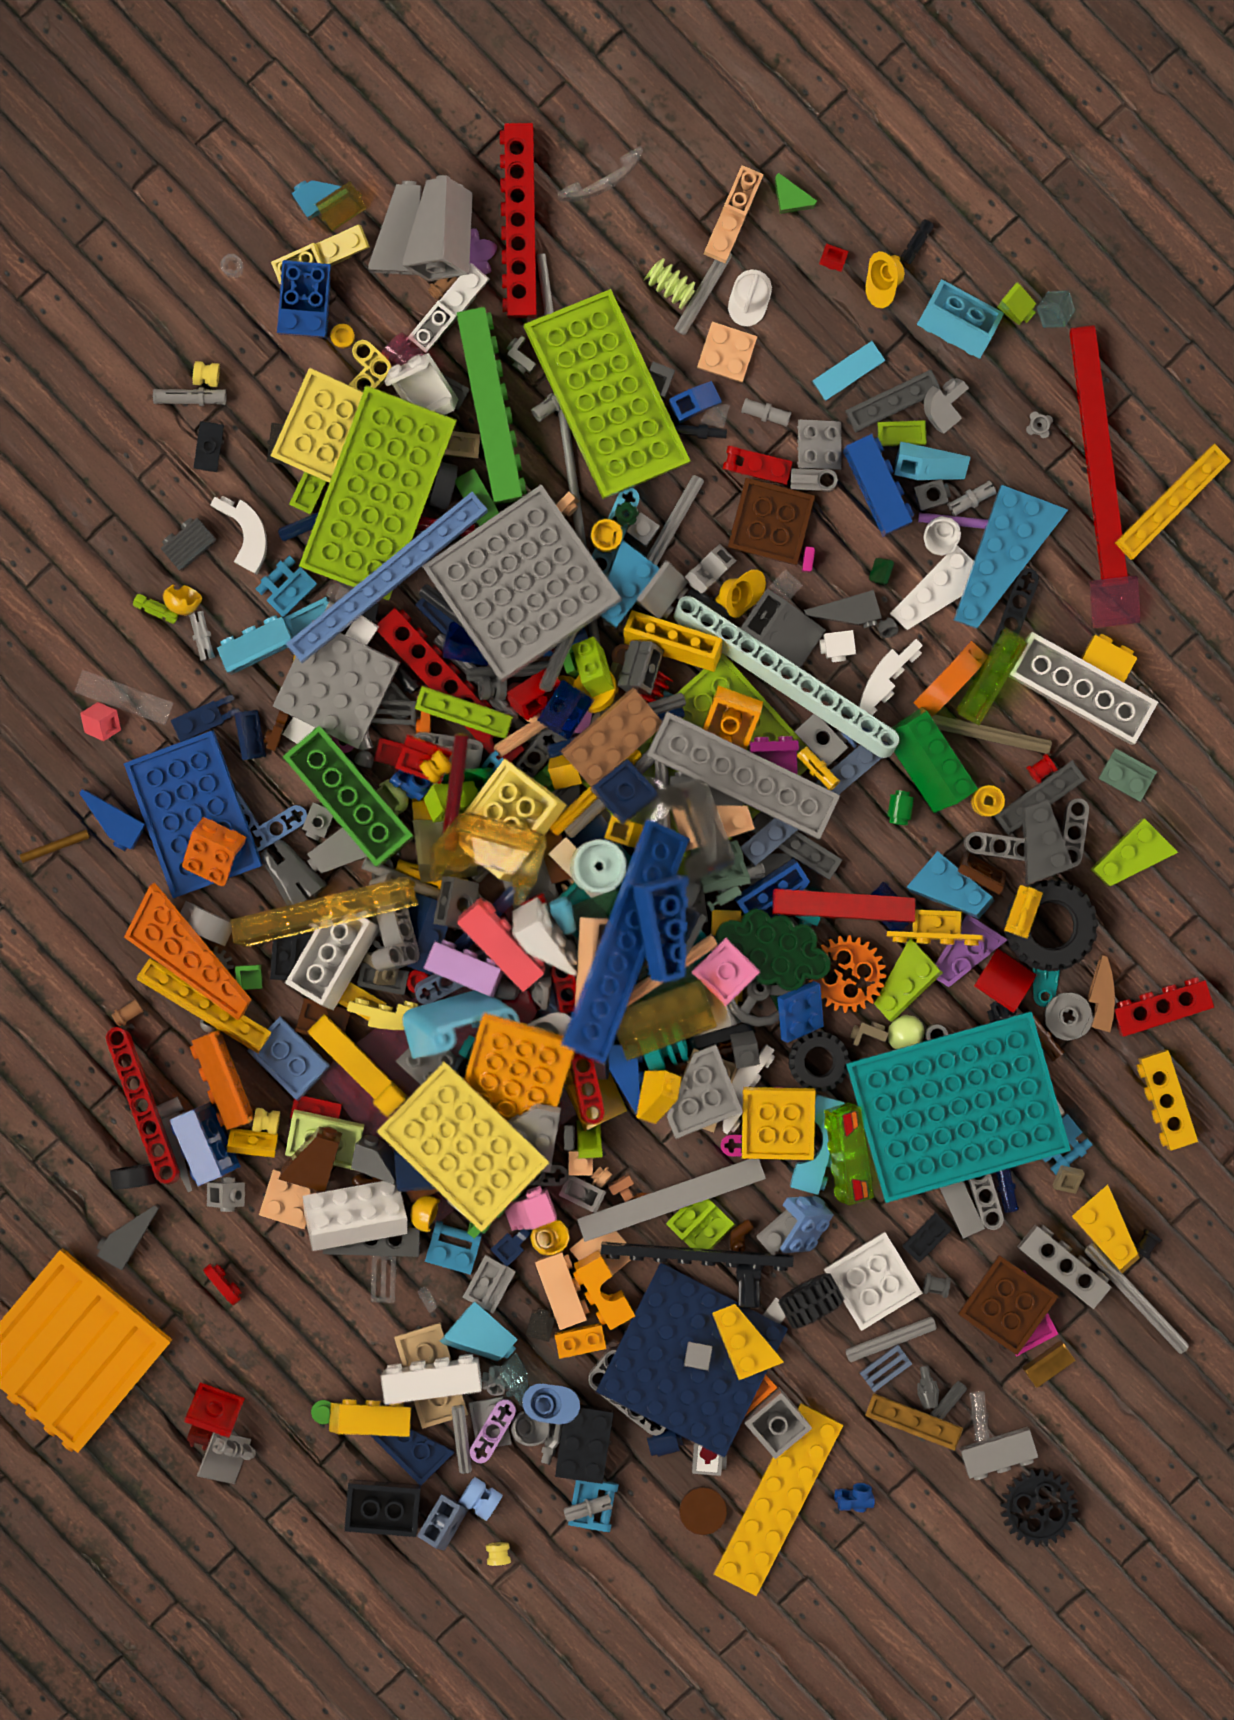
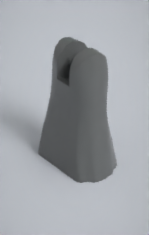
M279 839L274 842V845L284 859L277 863L274 856L267 849L260 855L290 912L293 913L322 892L328 884L285 841Z

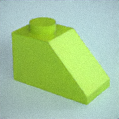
M1017 282L997 306L998 309L1018 325L1022 321L1027 323L1036 313L1033 310L1036 305L1035 301Z

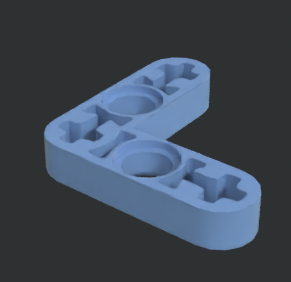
M236 791L240 804L245 808L243 810L244 814L250 817L249 829L255 825L257 830L253 831L256 837L261 836L263 839L260 841L261 846L259 848L256 846L258 852L304 825L308 815L307 810L297 805L288 808L264 824L259 825L241 794ZM293 810L297 812L302 811V821H292L289 823L292 828L288 830L286 822L281 817L285 815L286 819H289L293 816ZM273 822H280L283 825V832L278 836L273 835L270 831V826Z

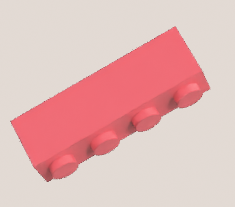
M479 898L458 917L457 924L524 992L545 973V961L527 953L513 935L510 923L504 918L500 919L495 914L496 910L490 902H484Z

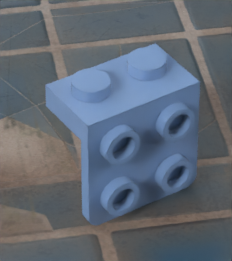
M817 1196L787 1198L783 1206L798 1221L780 1250L783 1253L811 1251L816 1247L817 1240L822 1232L829 1227V1222L834 1214L825 1206V1202Z

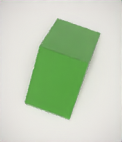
M780 173L776 175L775 187L780 214L808 210L815 207L817 200Z

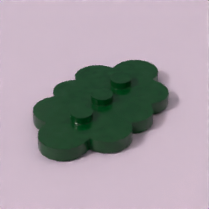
M753 909L746 912L740 922L734 920L725 921L716 930L715 938L718 945L727 938L760 971L754 978L760 984L769 985L776 983L783 990L793 991L799 989L806 978L818 980L825 977L830 970L831 962L826 952L816 948L817 935L813 928L803 924L794 926L787 916L777 915L771 918L767 912Z

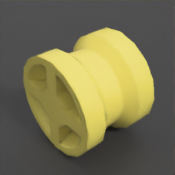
M508 1542L486 1544V1551L489 1552L487 1565L497 1566L511 1563V1559L508 1556V1550L510 1549Z

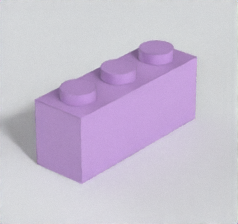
M445 940L442 941V944L434 942L424 969L494 997L504 972L493 960L488 958L485 962L478 960V954L467 949L463 953L455 950V944Z

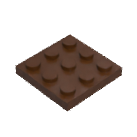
M745 478L727 548L797 566L815 496Z
M998 1255L959 1310L958 1315L1018 1356L1059 1296Z

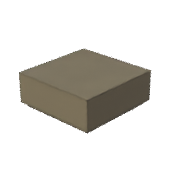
M1061 1165L1053 1182V1187L1056 1190L1076 1194L1085 1174L1081 1169Z

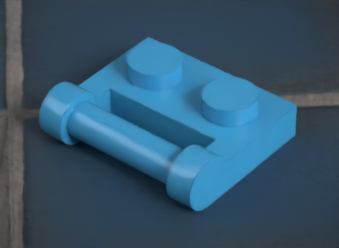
M436 1220L425 1262L471 1275L482 1233H479L474 1239L467 1234V1231L444 1225L442 1221ZM444 1234L472 1242L471 1249L441 1241L439 1236Z
M576 1480L571 1506L584 1502V1499L592 1500L597 1498L600 1489L605 1490V1495H609L610 1504L613 1507L615 1492H618L619 1484L604 1481L603 1484ZM612 1509L602 1511L600 1522L593 1521L594 1514H592L591 1518L586 1516L568 1521V1525L610 1532Z

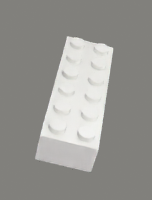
M1033 632L1029 633L1025 640L1027 643L1020 657L1013 662L1007 676L1130 745L1135 744L1158 702Z

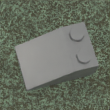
M665 561L637 598L636 604L655 618L661 619L663 617L667 619L674 610V607L671 605L675 599L678 598L680 600L689 590L686 587L688 581L669 562Z

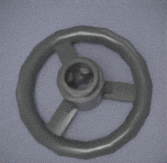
M753 979L743 989L745 1001L741 1008L738 1007L734 999L728 1006L731 1013L743 1023L754 1026L772 1025L779 1021V1010L769 1016L756 1017L749 1015L754 1004L763 1001L769 995L781 996L790 991L783 990L778 985H763Z

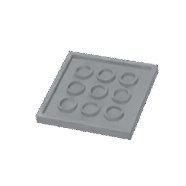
M340 632L304 663H301L295 657L273 707L315 728L320 725L327 734L359 749L400 662Z

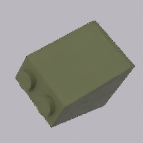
M413 820L421 883L442 880L443 876L455 878L478 876L477 867H482L480 862L456 843L454 850L441 848L444 821Z

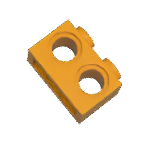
M601 1323L557 1331L554 1335L559 1359L606 1349V1341Z

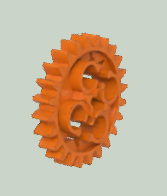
M851 935L848 936L845 942L841 936L838 937V943L830 939L829 948L823 944L821 947L828 956V952L831 953L833 960H837V955L840 951H848L851 955L849 963H839L838 966L844 970L851 968L853 970L851 974L860 979L861 976L857 972L858 966L867 964L871 968V973L864 979L870 982L875 981V983L867 987V996H865L863 989L859 987L856 996L848 997L844 992L845 986L848 984L856 985L857 982L851 978L844 980L842 978L844 974L837 969L834 972L837 973L838 980L834 984L827 983L824 977L818 980L811 979L809 982L816 981L820 983L821 999H827L826 1007L834 1003V1011H837L839 1006H843V1011L846 1013L848 1006H851L853 1011L857 1012V1005L859 1004L863 1009H866L865 1001L867 1000L873 1004L872 995H881L876 990L877 987L885 986L879 981L887 976L880 973V970L884 969L886 965L878 964V961L883 957L874 956L877 948L869 950V941L861 945V937H858L856 942H852Z

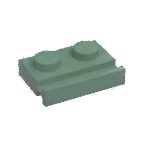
M1115 748L1098 779L1141 802L1157 771Z
M738 886L717 890L719 895L715 897L716 901L713 903L707 901L706 904L710 911L715 910L714 905L719 903L722 906L742 893Z

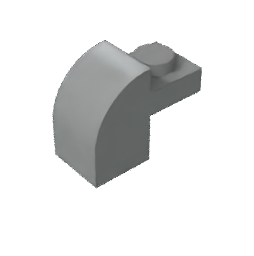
M958 378L947 381L943 385L942 391L932 386L924 399V411L927 418L936 430L943 434L962 419L951 403L967 391L969 387L963 380Z
M719 544L685 578L689 581L692 588L702 594L736 560Z
M185 901L180 912L198 935L223 946L226 945L235 926L230 921L188 901Z

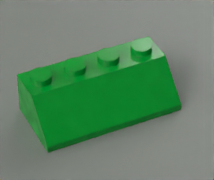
M921 707L891 728L899 736V742L894 753L933 813L961 802L978 790L927 710Z

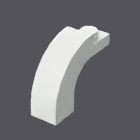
M224 496L221 499L214 497L210 506L235 519L243 530V545L234 562L257 575L263 565L267 552V535L261 519L242 500L239 501L235 508L233 507L235 502Z

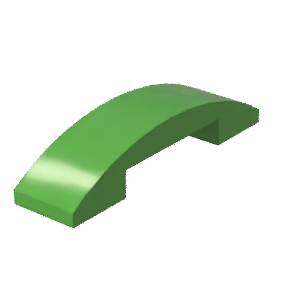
M475 469L456 478L455 484L462 497L465 498L473 492L488 510L484 516L476 521L479 527L499 514Z

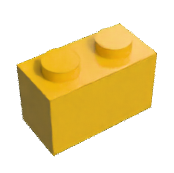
M1100 634L1099 637L1097 635L1092 636L1080 659L1124 683L1137 660V657L1133 656L1134 651L1123 645L1119 648L1111 644L1113 640L1103 634Z

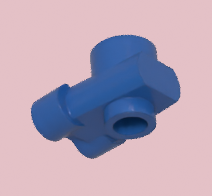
M398 770L389 781L397 789L401 788L404 790L409 798L417 799L418 801H421L430 790L429 780Z
M856 1483L853 1485L852 1491L835 1489L834 1498L835 1502L838 1503L839 1511H850L853 1509L856 1512H865L867 1508H874L875 1498L872 1494V1487L868 1484Z

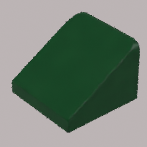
M876 558L869 580L881 585H887L894 561Z

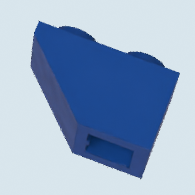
M712 381L693 387L669 399V404L679 424L722 403Z

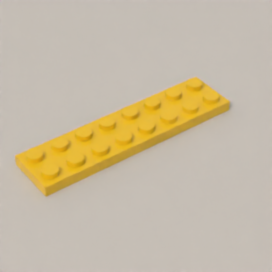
M802 1403L799 1404L797 1409L812 1429L778 1458L772 1457L714 1571V1575L757 1596L843 1427V1424Z

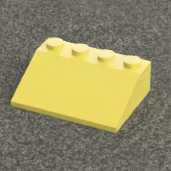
M504 759L458 820L456 844L499 879L510 882L567 805L541 784Z

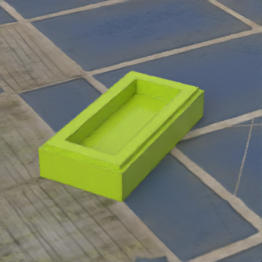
M926 420L877 423L878 438L882 447L899 446L900 441L915 445H926Z
M580 1120L576 1121L578 1158L603 1157L601 1125L599 1124L584 1131Z

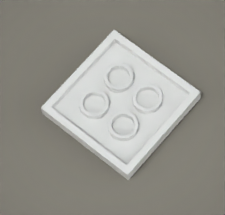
M885 1231L824 1268L826 1273L832 1275L844 1297L843 1302L861 1331L923 1294Z

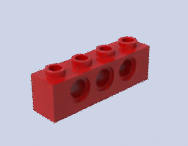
M1198 977L1185 980V985L1176 988V985L1173 984L1161 988L1162 993L1153 995V992L1139 995L1140 1000L1131 1002L1130 999L1117 1002V1007L1114 1008V1019L1120 1036L1125 1037L1214 1008L1206 980H1199ZM1183 992H1188L1191 997L1187 1005H1182L1179 1002V996ZM1161 999L1166 1000L1168 1003V1008L1163 1013L1158 1012L1156 1008L1157 1002ZM1141 1006L1145 1010V1016L1141 1020H1136L1133 1012L1135 1008Z

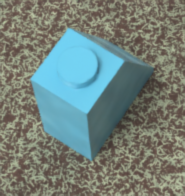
M473 1302L442 1337L440 1342L447 1346L499 1361L503 1357L507 1359L516 1348L513 1345L518 1339L476 1302Z

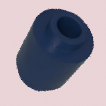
M668 1429L664 1430L660 1435L647 1437L651 1456L658 1455L660 1457L680 1451L679 1446L683 1445L681 1436Z

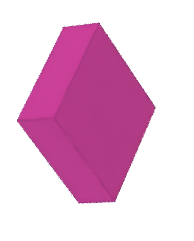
M805 547L801 572L810 573L812 571L815 554L813 547Z

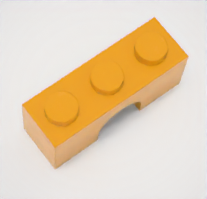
M599 1250L574 1263L576 1272L573 1275L579 1285H585L587 1292L584 1294L590 1305L595 1304L599 1311L596 1312V1315L602 1326L607 1324L609 1329L612 1330L635 1317L634 1311L622 1290L611 1295L600 1291L602 1283L613 1276Z

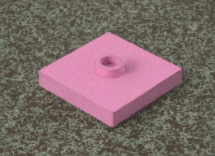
M725 938L692 973L727 1006L760 971Z

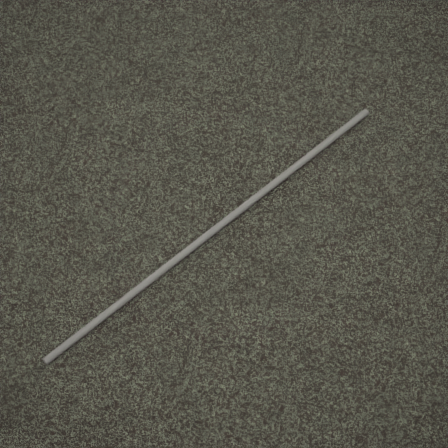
M537 254L544 315L553 313L554 310L546 254ZM561 409L558 411L569 492L580 500L571 431ZM579 501L576 504L578 508L573 513L576 535L587 549L581 502ZM596 618L588 624L590 637L594 636L600 644Z

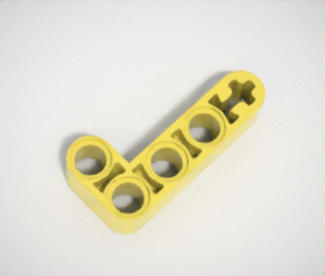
M360 340L354 344L352 353L356 361L364 369L349 385L358 389V384L361 381L368 380L372 388L379 389L384 384L388 370L392 366L388 359L370 342ZM360 347H368L370 349L369 356L360 358L357 355ZM378 363H384L388 368L386 373L379 375L374 371L375 366Z

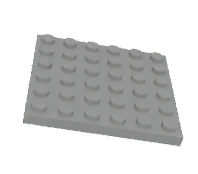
M542 485L422 566L501 682L513 676L622 601Z

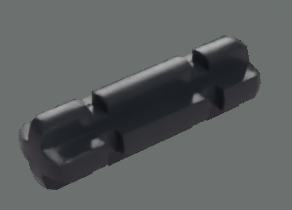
M926 219L922 221L919 230L915 232L908 243L907 250L905 249L900 259L905 263L911 264L916 257L915 253L918 254L928 237L927 234H930L934 228L930 221Z

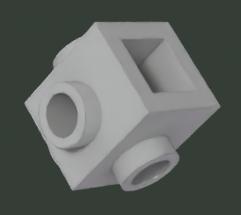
M221 1177V1182H207V1206L218 1207L223 1212H233L235 1207H244L245 1182H235V1177Z

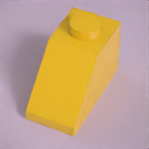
M645 1071L636 1118L656 1124L678 1100L682 1077L667 1071Z

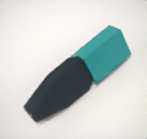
M470 1035L458 1052L461 1056L453 1068L462 1078L467 1072L476 1040L475 1037Z

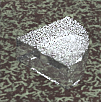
M722 404L710 408L704 414L701 423L724 429L730 405Z
M424 1286L419 1289L418 1294L428 1312L431 1313L437 1309L438 1304L428 1288Z

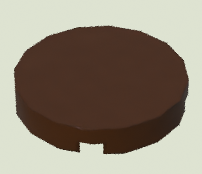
M701 1486L693 1488L685 1494L680 1502L679 1514L681 1522L686 1529L694 1534H712L721 1528L726 1519L727 1509L725 1500L716 1490L710 1487Z

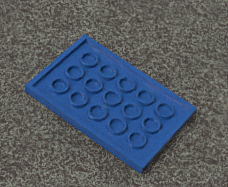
M214 730L124 763L172 898L214 884L182 867L191 833L203 817L246 837L245 844L234 858L228 878L263 866Z

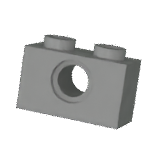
M813 714L794 732L820 761L824 760L827 763L826 767H828L848 748L845 744L847 739L841 732L837 731L835 733L829 727V723ZM823 731L828 734L829 741L826 745H820L816 741L818 732Z

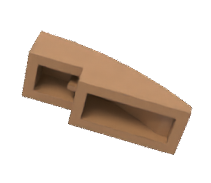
M1100 955L1087 1001L1095 1003L1091 1027L1110 1032L1115 1007L1114 981L1108 957Z

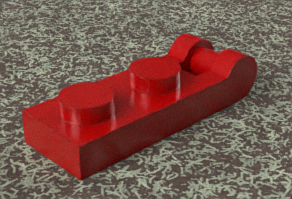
M727 446L726 453L728 456L726 462H723V470L787 485L793 461L734 446ZM737 456L744 458L742 466L735 464Z

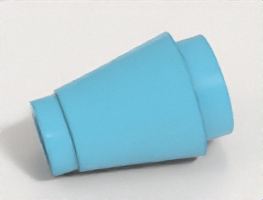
M567 897L551 901L549 903V912L563 934H569L577 930L571 901H568Z

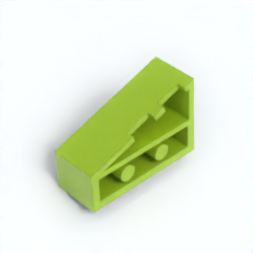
M1143 818L1090 870L1106 886H1112L1178 853V851Z

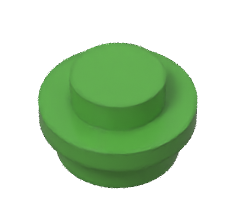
M319 1400L313 1405L311 1415L317 1423H329L331 1402Z

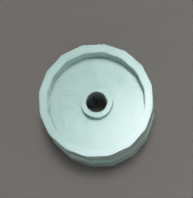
M593 840L582 844L574 851L570 859V873L573 881L579 888L589 893H604L613 890L621 883L626 872V861L622 851L615 844L607 840ZM596 862L602 863L600 866L602 868L601 871L595 869L594 865Z

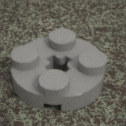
M1075 993L1058 994L1049 1001L1044 1012L1046 1027L1055 1037L1068 1041L1082 1037L1089 1031L1093 1022V1014L1088 1001ZM1070 1009L1073 1011L1072 1015L1075 1019L1065 1023L1062 1014Z

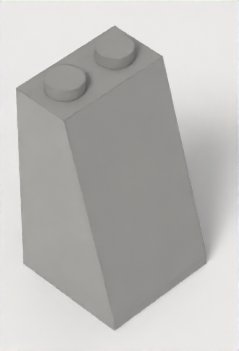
M439 175L436 179L426 180L403 258V267L427 281L469 274L472 216L471 191L446 175Z

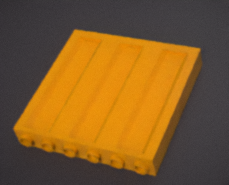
M62 1248L0 1321V1389L8 1394L6 1398L16 1406L20 1404L26 1409L25 1414L33 1421L38 1419L44 1424L43 1429L53 1437L57 1435L62 1439V1445L71 1452L75 1450L78 1453L173 1339Z

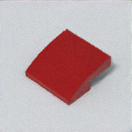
M997 948L978 977L974 987L1014 1013L1037 975Z

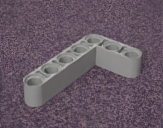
M1083 799L1070 800L1066 804L1061 836L1067 851L1072 850L1076 854V859L1072 863L1073 867L1078 866L1082 860L1088 822L1089 806ZM1076 802L1080 803L1083 807V812L1080 816H1075L1071 812V807ZM1072 826L1077 827L1079 830V837L1075 840L1070 839L1068 836V829ZM971 832L964 839V847L970 853L1024 861V857L1017 853V846L1020 843H1024L1022 838ZM973 836H978L982 842L981 847L977 850L972 849L969 845L970 838ZM998 839L1005 843V849L1001 853H997L993 849V843Z

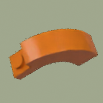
M971 641L913 703L919 709L922 707L927 710L932 718L988 659V656Z

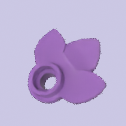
M474 228L471 229L469 264L472 263L486 275L491 272V267L487 261L495 254L497 245L490 240H480L478 230Z

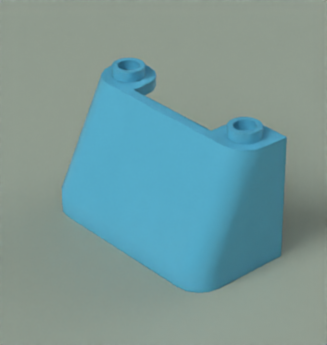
M473 990L411 1008L404 1013L402 1020L412 1058H418L451 1049L455 1044L453 1028L471 1023L472 1028H479L483 1013L520 1023L519 1018L513 1009L497 998Z

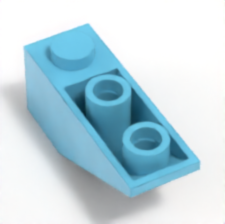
M900 441L895 460L894 475L915 480L965 479L970 456Z

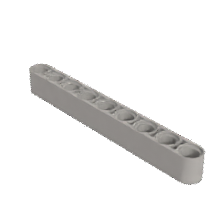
M939 1024L928 1026L925 1030L926 1041L931 1040L930 1033L935 1028H939L943 1036L948 1035L946 1028ZM991 1174L983 1175L979 1179H969L973 1198L983 1225L990 1230L1000 1228L1004 1217ZM989 1189L991 1192L990 1199L985 1202L980 1201V1191ZM990 1212H996L998 1215V1220L994 1224H987L986 1216Z

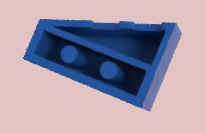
M793 858L742 891V894L734 899L744 914L749 910L760 909L767 912L772 918L780 915L773 914L774 889L803 891L810 881L798 862Z

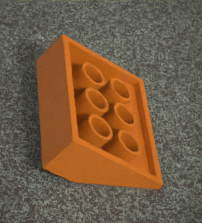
M217 1030L192 1040L193 1045L190 1046V1050L194 1059H199L202 1068H199V1073L203 1082L207 1081L211 1089L207 1093L211 1103H216L219 1112L216 1113L220 1126L225 1125L226 1130L251 1122L254 1119V1113L222 1032Z

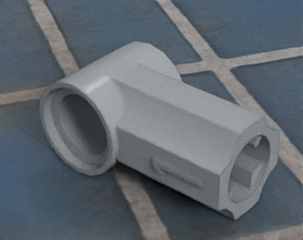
M791 469L792 490L830 492L838 484L836 473L830 469ZM825 474H830L834 478V483L830 487H824L820 483L821 477Z

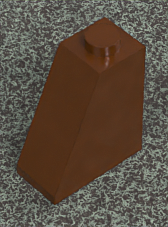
M319 1126L283 1165L279 1180L319 1192H325L342 1133L337 1132L336 1129L331 1127L324 1128Z

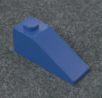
M81 789L79 794L109 838L114 840L113 845L123 851H126L127 848L133 850L146 828V824L92 793Z

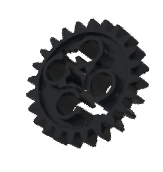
M1031 1468L1029 1476H1026L1022 1471V1479L1018 1480L1013 1477L1015 1485L1006 1484L1010 1492L1001 1494L1007 1499L1006 1502L1000 1503L1001 1507L1006 1508L1000 1515L1008 1517L1003 1524L1005 1526L1012 1525L1009 1533L1018 1532L1016 1539L1019 1541L1025 1537L1026 1545L1033 1540L1035 1547H1038L1040 1541H1043L1044 1545L1048 1546V1539H1052L1056 1544V1536L1058 1534L1065 1538L1063 1530H1072L1068 1524L1069 1521L1076 1522L1071 1513L1078 1512L1077 1508L1072 1507L1078 1500L1070 1498L1075 1492L1073 1489L1066 1490L1069 1485L1068 1481L1060 1483L1062 1479L1060 1474L1053 1478L1052 1470H1049L1047 1475H1044L1042 1468L1039 1469L1038 1474H1035ZM1042 1486H1049L1051 1489L1050 1494L1053 1497L1057 1495L1056 1492L1060 1488V1498L1067 1503L1056 1502V1506L1061 1509V1514L1058 1518L1053 1519L1049 1517V1511L1053 1506L1051 1503H1048L1050 1502L1048 1496H1039L1038 1492ZM1022 1496L1029 1498V1503L1025 1509L1027 1512L1031 1511L1028 1513L1030 1519H1039V1525L1035 1529L1027 1527L1028 1521L1026 1518H1022L1020 1525L1017 1526L1018 1517L1011 1513H1022V1509L1017 1506V1500ZM1038 1502L1043 1505V1511L1041 1512L1034 1510L1036 1508L1035 1504Z

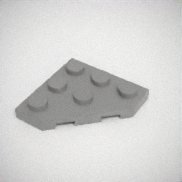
M716 1044L692 1055L680 1084L678 1100L669 1109L667 1114L675 1139L743 1112Z
M537 1103L530 1107L529 1111L520 1116L516 1115L507 1120V1122L549 1161L542 1171L550 1173L561 1108Z

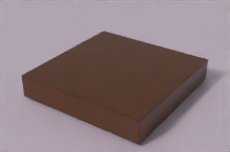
M965 851L958 867L959 873L999 895L1002 892L1007 874L995 866Z

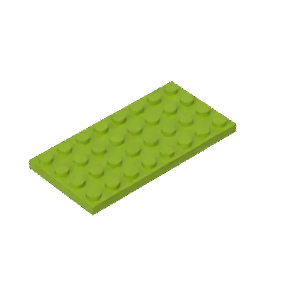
M611 289L524 324L523 327L602 499L690 463L687 452Z
M366 385L299 567L356 587L410 543L457 420ZM393 590L384 596L383 599L389 601Z

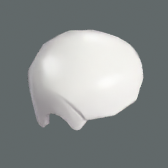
M940 516L931 520L924 532L923 539L926 548L931 553L940 556L954 552L961 538L960 527L957 522L948 517Z

